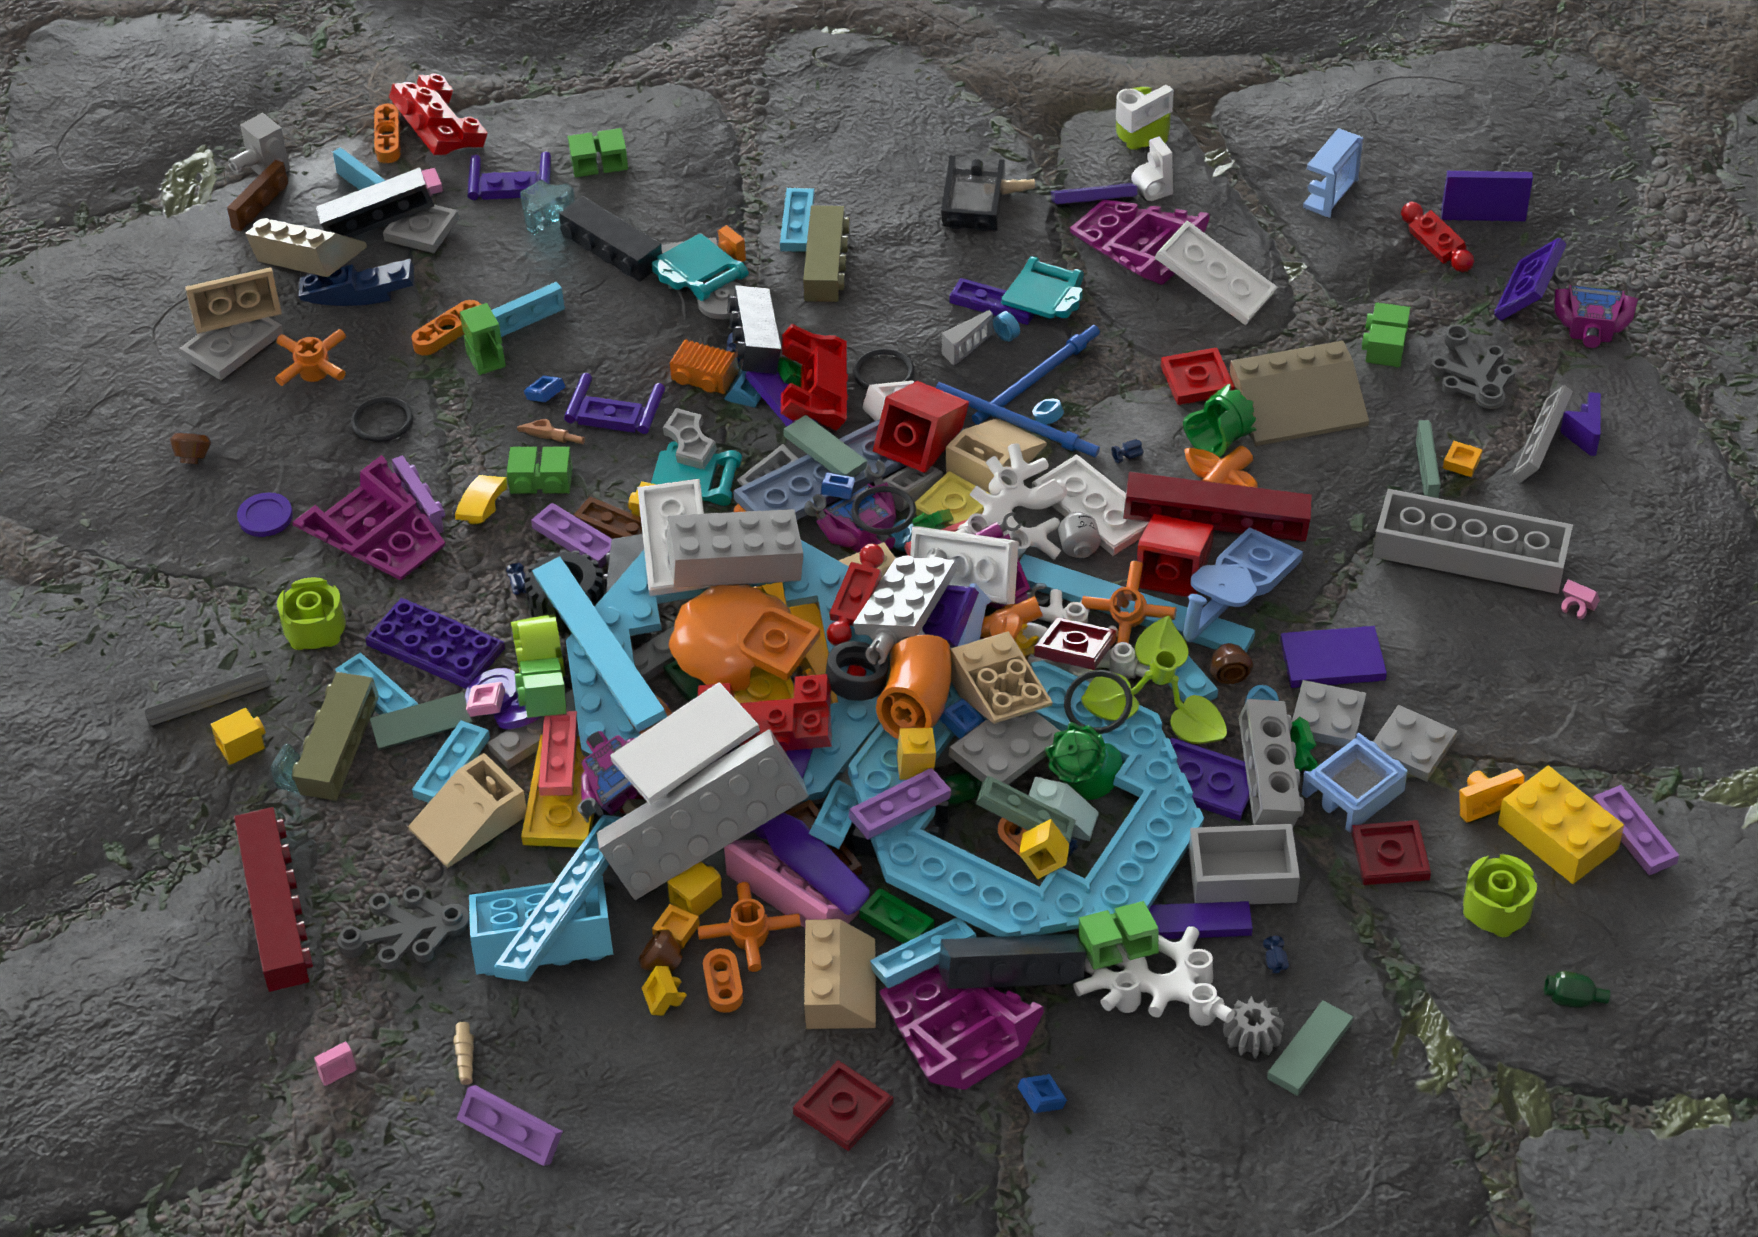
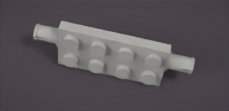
M935 548L930 549L925 559L913 558L911 556L895 558L853 623L855 634L868 635L873 640L871 646L866 651V658L870 663L876 665L878 661L879 665L883 664L888 653L896 643L900 642L904 637L916 636L921 631L957 572L955 560H947V555L942 549L937 548L936 552Z

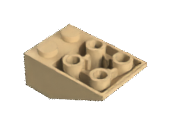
M996 418L962 430L946 446V473L950 471L990 493L989 483L994 478V474L986 464L988 459L996 456L1003 467H1011L1008 446L1019 444L1023 460L1029 463L1047 445V442L1006 421Z
M1009 631L951 648V682L961 698L993 724L1052 706V700Z
M483 753L458 769L408 827L449 868L525 818L527 807L524 791L496 763Z

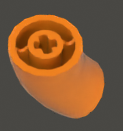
M916 635L901 640L890 650L889 679L885 689L877 698L876 703L878 720L883 728L896 739L899 737L900 728H933L944 711L949 695L952 666L950 645L947 640L939 636Z

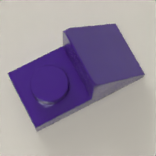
M1588 392L1587 403L1581 404L1580 412H1564L1560 429L1565 437L1590 456H1596L1601 431V393Z

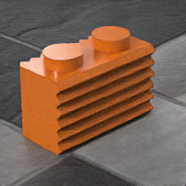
M686 339L670 361L671 380L681 385L689 384L700 387L706 392L715 391L726 394V390H728L736 375H738V360L735 357V352H726L724 349L720 350L714 346H705L703 343L689 342Z

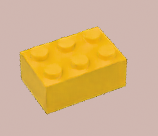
M1549 765L1502 800L1498 820L1499 826L1572 884L1576 883L1619 849L1624 829L1622 822Z

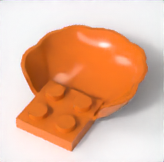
M748 584L710 586L703 593L681 606L668 646L672 656L684 672L700 679L705 685L717 684L719 682L721 684L731 683L735 692L749 687L751 669L755 666L788 681L820 637V628L792 615L790 609L778 597L763 593Z

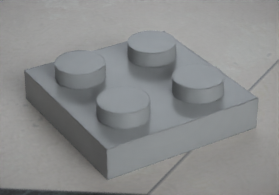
M434 205V207L394 221L383 232L384 240L435 253L459 220L458 210Z
M1303 680L1292 722L1301 717L1308 721L1315 741L1344 747L1356 738L1365 705L1366 693Z
M1398 705L1373 742L1391 758L1398 760L1408 770V774L1427 782L1455 741L1457 730Z

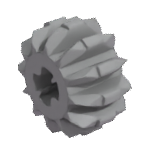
M1252 996L1248 1000V1004L1237 1000L1234 1008H1230L1235 1012L1233 1019L1229 1023L1225 1022L1223 1024V1033L1228 1038L1229 1048L1239 1047L1238 1052L1240 1056L1247 1051L1251 1052L1254 1058L1259 1055V1051L1269 1055L1272 1047H1278L1280 1044L1281 1032H1283L1284 1023L1282 1018H1279L1277 1007L1268 1008L1266 999L1260 1004L1255 1003Z

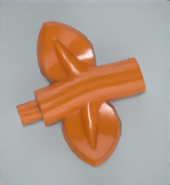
M1238 446L1222 459L1206 450L1186 448L1184 450L1189 467L1193 473L1203 479L1202 481L1258 488L1256 479L1249 473L1242 471L1253 461V455L1246 447Z
M1031 597L1018 604L1005 605L984 617L980 637L987 638L1009 631L1015 641L1022 628V624H1027L1043 617L1036 597Z

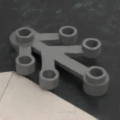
M1459 324L1449 326L1446 329L1445 343L1449 349L1458 353L1465 367L1450 362L1445 357L1438 356L1432 359L1431 372L1437 376L1450 373L1473 381L1476 386L1461 382L1455 376H1447L1443 379L1442 383L1443 393L1447 395H1456L1458 392L1474 397L1478 405L1486 409L1501 407L1505 402L1503 388L1506 384L1514 381L1515 368L1511 365L1503 364L1498 367L1497 376L1493 382H1489L1486 377L1495 364L1503 361V348L1498 345L1489 346L1486 349L1484 359L1479 365L1467 345L1469 330Z
M410 886L403 892L404 904L409 909L418 908L430 915V917L420 919L390 904L388 895L377 893L369 900L371 912L376 916H384L397 924L364 931L349 926L341 931L337 942L343 956L354 958L363 954L369 943L400 937L393 946H386L379 951L378 957L381 967L387 970L398 967L401 957L412 944L414 958L418 962L424 963L434 957V951L447 936H458L466 930L470 921L469 912L464 906L459 904L442 906L424 897L420 887ZM412 896H418L416 899H409ZM378 903H385L382 906H376ZM434 930L427 939L417 940L423 932ZM421 949H428L424 953L419 952ZM388 956H394V958L390 960H385V958Z

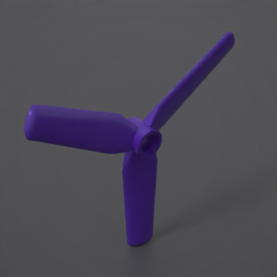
M814 748L785 752L802 779ZM783 812L749 832H754L759 838L767 839L773 853L846 915L857 912L866 902L870 893L868 887L820 839L809 834L811 829L803 821Z

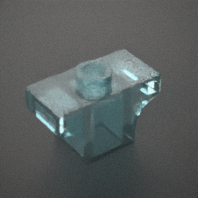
M541 179L521 191L527 231L535 235L558 221L559 212L575 202L573 187L567 183L553 186Z

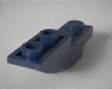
M410 259L376 268H368L357 272L354 265L351 264L339 268L329 277L309 274L300 277L298 297L301 301L332 306L368 305L391 301V291L413 286L414 265Z

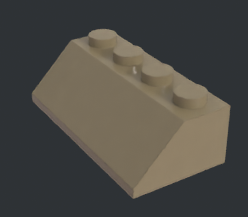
M267 218L255 222L254 227L245 233L258 262L329 277L367 248L366 242Z

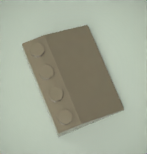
M1344 341L1232 360L1230 363V377L1235 386L1234 390H1240L1247 400L1254 402L1253 416L1256 417V421L1251 427H1255L1257 430L1251 433L1250 436L1255 446L1369 426V418L1354 363Z

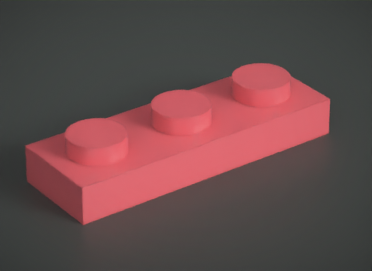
M566 711V714L544 716L538 787L540 796L573 795L578 727L577 711Z

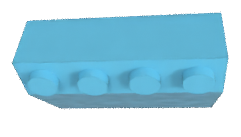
M603 876L599 878L539 965H566L572 962V960L586 958L588 960H600L607 955H613ZM553 883L469 895L470 939L476 975H495L494 965Z

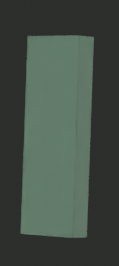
M807 415L784 428L785 438L833 474L854 477L867 467V460Z
M1419 420L1416 447L1424 496L1439 498L1441 483L1431 422L1429 420Z
M457 693L369 718L378 751L454 730L460 720L472 724V719L466 710L467 703L464 693Z
M987 775L982 783L976 802L977 805L1026 830H1030L1052 819L1068 843H1070L1076 823L1075 819Z
M1322 1000L1268 1071L1267 1079L1298 1096L1352 1025L1353 1016Z

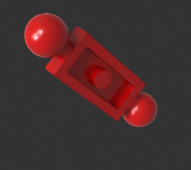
M1409 202L1403 206L1401 217L1404 222L1409 224L1410 233L1443 264L1451 259L1453 268L1458 272H1467L1473 267L1474 257L1471 252L1465 250V241L1432 210L1423 215V208L1416 202Z
M867 544L861 549L859 553L861 564L850 563L829 612L830 620L835 622L831 623L827 628L826 636L828 641L834 646L850 642L852 638L850 626H854L853 623L881 580V569L877 568L882 565L885 555L883 549L877 544Z

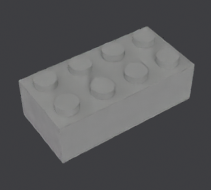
M794 509L668 516L667 549L674 588L801 581L803 549Z

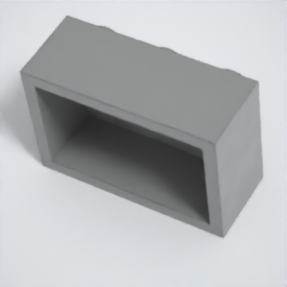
M1292 824L1190 828L1188 853L1194 903L1249 901V904L1297 903L1300 875Z

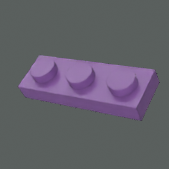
M403 455L392 459L393 471L401 480L402 487L408 495L411 494L417 502L420 512L427 516L437 532H444L442 519L445 518L444 509L439 501L435 502L433 500L428 484H422L416 467L413 464L409 465Z
M554 503L548 505L531 520L534 530L570 552L575 550L580 551V555L588 554L591 556V560H596L599 563V568L607 563L606 554L610 552L612 539Z
M930 768L850 808L849 818L869 840L950 799L951 789Z
M1622 785L1593 796V800L1624 824L1621 842L1648 875L1678 863L1679 854Z
M476 1085L468 1087L457 1116L458 1121L543 1166L551 1164L563 1132Z

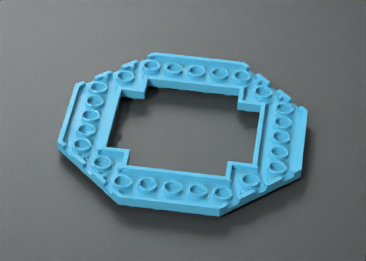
M801 540L803 549L801 581L782 582L787 607L819 603L829 654L836 647L828 641L826 636L827 628L831 623L835 622L830 620L829 612L849 566ZM643 550L597 603L595 608L635 666L630 636L662 630L658 604L694 598L708 588L650 596L645 552ZM777 582L751 583V584H748V585H750V586H752V587H755V586H761V585L772 584V583H777ZM850 626L852 630L850 642L857 641L872 644L873 640L868 635H856L854 626ZM571 634L566 639L575 709L577 711L581 750L583 756L588 757L593 752L586 743V740L597 731H603L608 740L620 735L626 741L630 738H637L641 734L630 724L627 715L573 634ZM889 662V665H888V675H887L886 685H887V682H888V679H889V675H890V662ZM844 666L840 669L847 673L849 666ZM864 668L867 671L866 676L874 674L869 669ZM837 695L838 702L831 704L832 747L813 749L803 776L809 797L801 802L809 799L824 798L840 773H844L860 747L880 725L876 712V703L879 695L873 699L863 701L848 700Z
M1045 661L1031 662L1032 670L1053 702L1052 706L1036 710L1035 712L1060 731H1065L1070 721L1065 713L1064 698L1067 689L1078 676ZM1085 680L1075 689L1071 698V709L1075 718L1080 723L1090 725L1093 728L1112 724L1115 721L1101 719L1090 713L1083 706L1081 697L1090 683ZM950 682L949 695L944 709L962 699L952 682ZM1139 705L1138 711L1132 717L1126 719L1121 726L1101 735L1104 743H1109L1119 750L1122 761L1125 762L1116 774L1113 785L1140 798L1086 878L1061 867L1049 873L1040 887L924 831L935 816L936 806L872 837L871 841L887 883L996 937L1034 936L1079 928V917L1106 910L1110 914H1114L1117 907L1141 901L1145 902L1149 910L1188 850L1190 828L1202 827L1204 817L1200 808L1197 809L1194 803L1192 789L1185 774L1181 773L1179 769L1177 755L1170 739L1164 735L1161 728L1162 721L1158 713ZM978 712L985 720H987L985 716ZM940 719L933 727L936 748L935 761L955 735ZM881 723L848 766V775L858 804L906 781L899 780L896 756L898 739L891 736Z

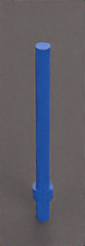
M1092 325L1080 335L1075 334L1066 341V345L990 403L1000 407L1005 406L1071 355H1077L1087 346L1086 344L1100 334L1099 328L1096 325ZM977 411L972 415V420L978 425L991 415Z
M938 382L936 388L969 401V407L1058 442L1064 449L1072 452L1077 450L1095 458L1100 451L1099 446L1080 439L1078 434L1070 431L1062 432L941 382Z

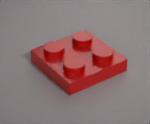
M1217 347L1161 357V368L1177 405L1208 400L1227 384L1231 385L1230 390H1234L1235 386Z

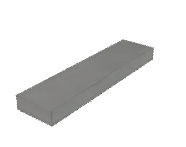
M1566 385L1560 387L1545 400L1512 477L1520 483L1540 468L1573 393Z

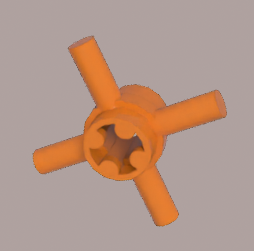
M338 329L323 341L315 337H306L298 342L284 334L279 335L276 340L277 344L293 353L294 363L275 377L277 383L283 386L299 373L300 377L308 382L320 381L327 374L341 381L345 377V371L328 361V351L346 338L345 333Z
M1131 561L1126 587L1117 589L1110 599L1082 597L1081 604L1086 609L1109 611L1113 619L1119 624L1116 644L1120 642L1129 644L1131 628L1141 624L1146 616L1155 618L1170 616L1171 620L1176 618V607L1147 604L1144 595L1138 591L1143 563L1139 561ZM1129 601H1135V610L1133 612L1121 611V607L1127 608L1129 606Z
M741 882L737 885L738 902L731 909L729 922L697 926L699 940L731 936L739 948L746 950L748 970L757 972L762 968L759 948L765 943L769 931L801 927L800 916L797 913L767 917L763 905L759 901L752 899L750 884Z

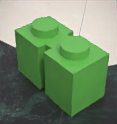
M621 128L598 131V136H592V132L568 136L574 177L599 174L596 152H600L604 173L628 170L626 146Z
M1375 303L1374 313H1368L1365 330L1370 331V333L1364 332L1361 350H1367L1365 362L1395 367L1401 366L1410 307Z
M485 303L460 311L462 328L465 334L466 352L478 375L506 367L503 347L501 345L500 326L489 305Z
M510 447L507 466L510 494L537 493V489H542L543 493H570L573 470L570 447H543L541 466L536 464L537 447Z
M558 657L519 661L520 673L514 674L516 693H518L519 707L525 706L527 718L566 714L565 687Z
M1144 901L1117 907L1114 914H1110L1106 910L1079 917V941L1086 951V957L1093 970L1123 962V957L1116 946L1119 943L1122 945L1129 961L1159 953L1158 926Z

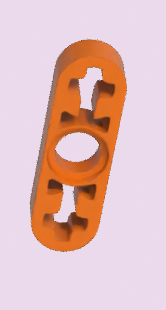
M382 104L374 111V147L376 158L381 163H393L401 155L400 117L397 107L393 104ZM385 132H393L389 135H382Z
M465 300L414 331L412 334L414 351L419 355H431L464 335L460 311L481 304L475 300ZM446 325L455 326L453 329L450 330L441 329L443 326Z

